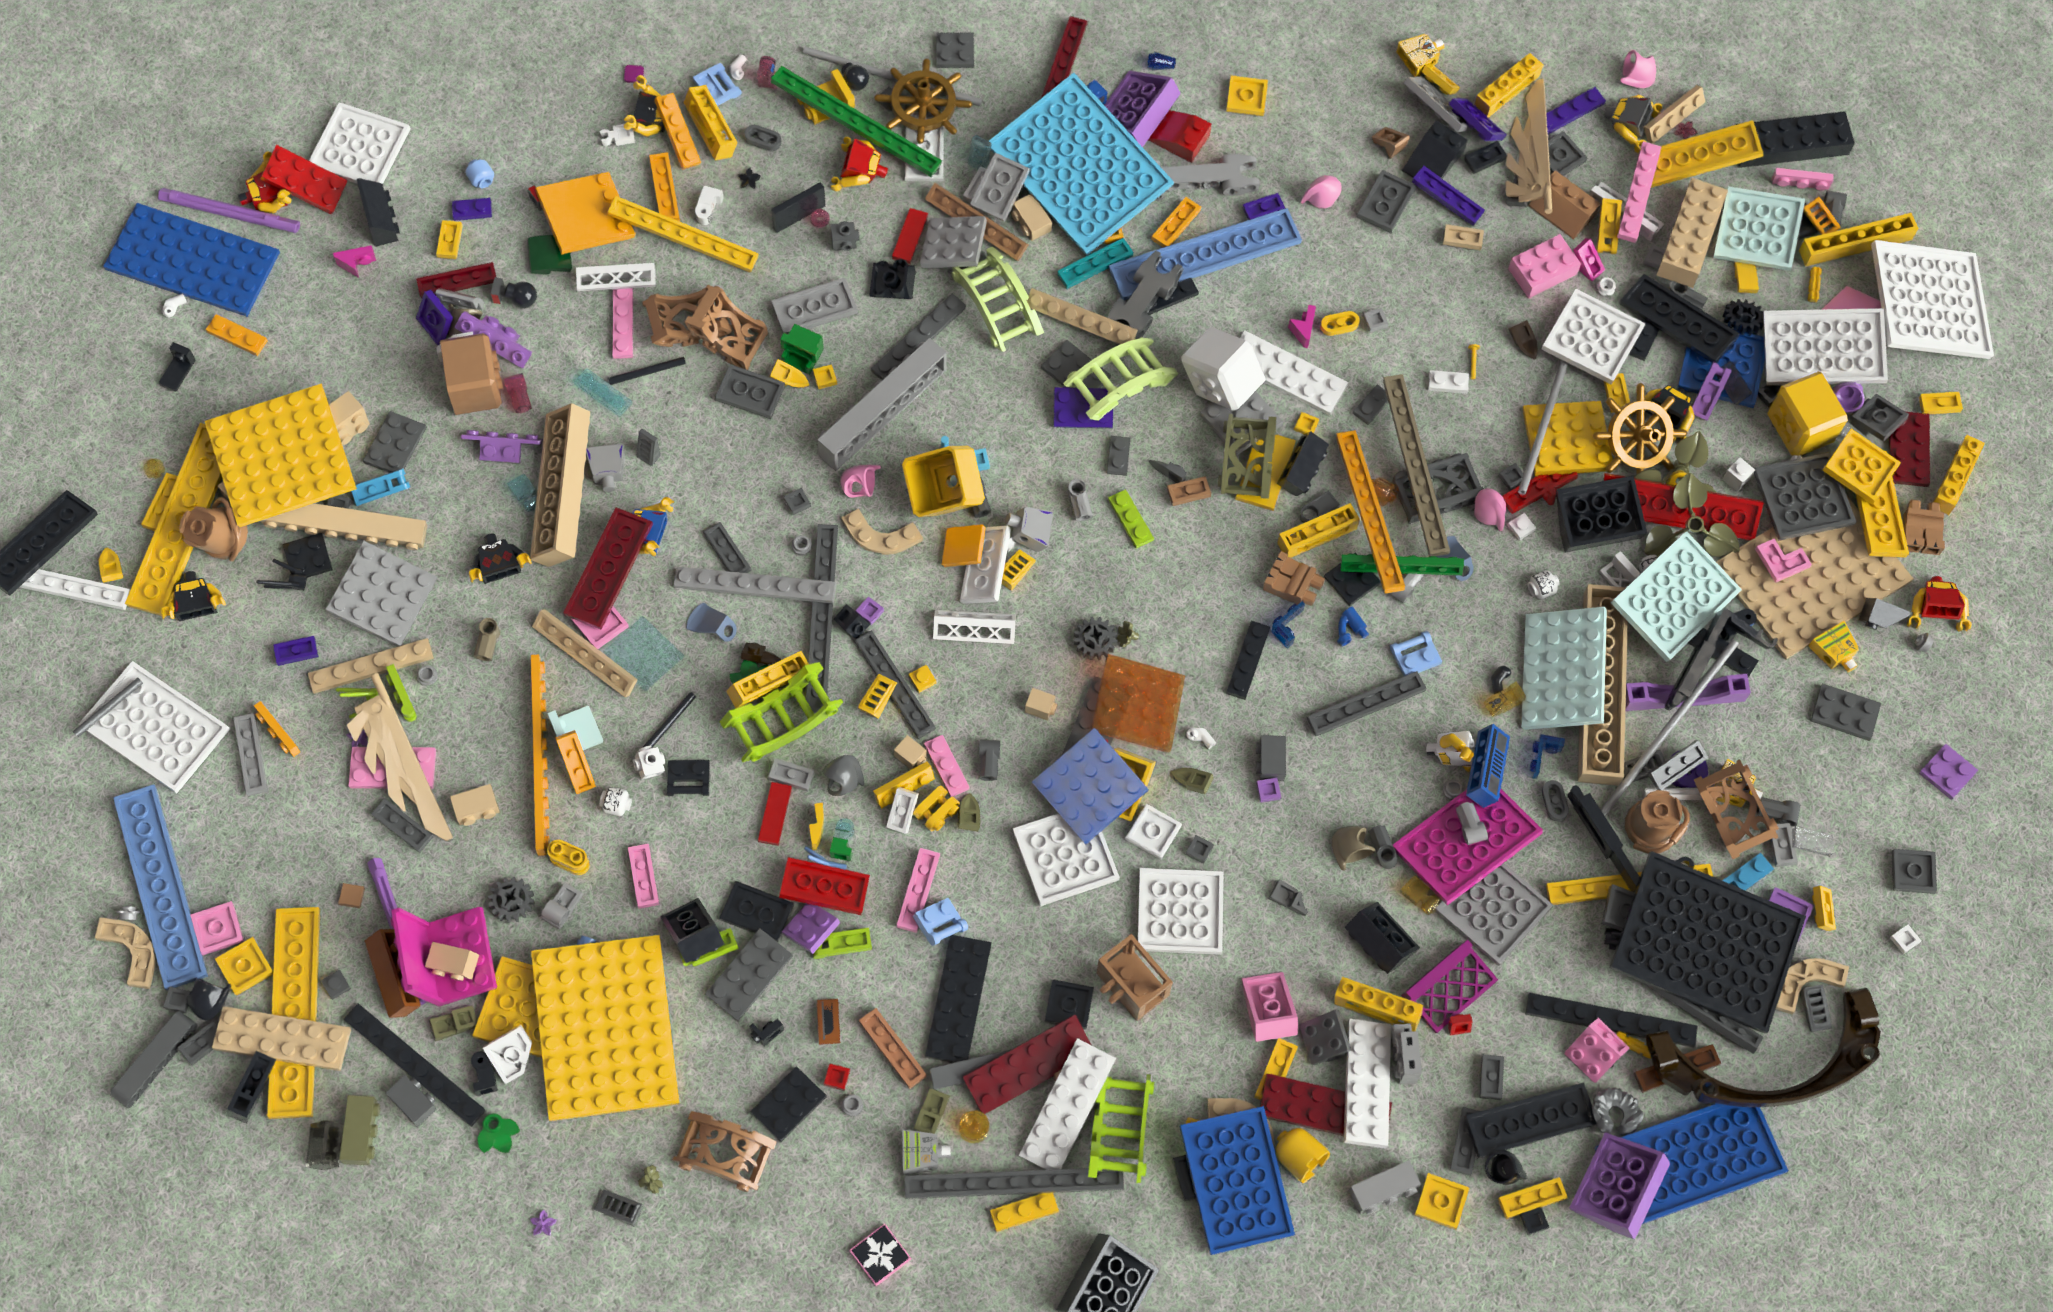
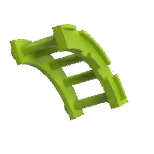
M820 662L804 665L797 674L788 680L789 685L781 691L777 688L762 697L763 702L755 706L750 703L729 710L719 723L723 729L728 727L735 728L748 751L741 758L742 762L758 761L762 756L805 735L825 719L838 712V708L843 703V700L830 701L818 681V674L823 670ZM809 683L823 704L815 714L802 694V689ZM790 697L796 698L808 718L796 728L782 706L783 702ZM770 709L776 710L788 730L786 734L776 739L762 718V713ZM751 719L755 721L767 742L755 746L742 723Z
M1146 1074L1145 1083L1117 1080L1107 1076L1096 1099V1103L1100 1104V1106L1094 1112L1088 1177L1097 1178V1171H1102V1169L1136 1173V1183H1141V1176H1146L1147 1163H1143L1148 1099L1149 1094L1153 1095L1154 1082L1151 1081V1074ZM1119 1088L1144 1091L1143 1108L1109 1104V1101H1105L1106 1089ZM1111 1112L1142 1116L1140 1130L1107 1127L1106 1124H1102L1103 1114ZM1108 1135L1139 1139L1138 1151L1104 1147V1144H1100L1101 1137ZM1103 1156L1136 1159L1137 1164L1105 1161Z

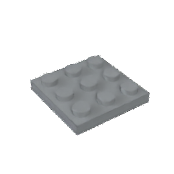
M985 216L930 218L920 262L921 267L978 266L987 222Z
M1256 391L1237 410H1230L1219 404L1212 403L1200 411V416L1224 443L1226 433L1223 432L1224 421H1228L1229 414H1233V417L1268 420L1269 416L1277 417L1276 430L1283 426V421ZM1234 428L1235 433L1241 432L1240 428ZM1244 429L1245 434L1249 433V429ZM1231 437L1230 446L1236 441V440L1233 439L1232 437ZM1249 440L1241 445L1235 452V455L1237 456L1252 446L1251 441Z

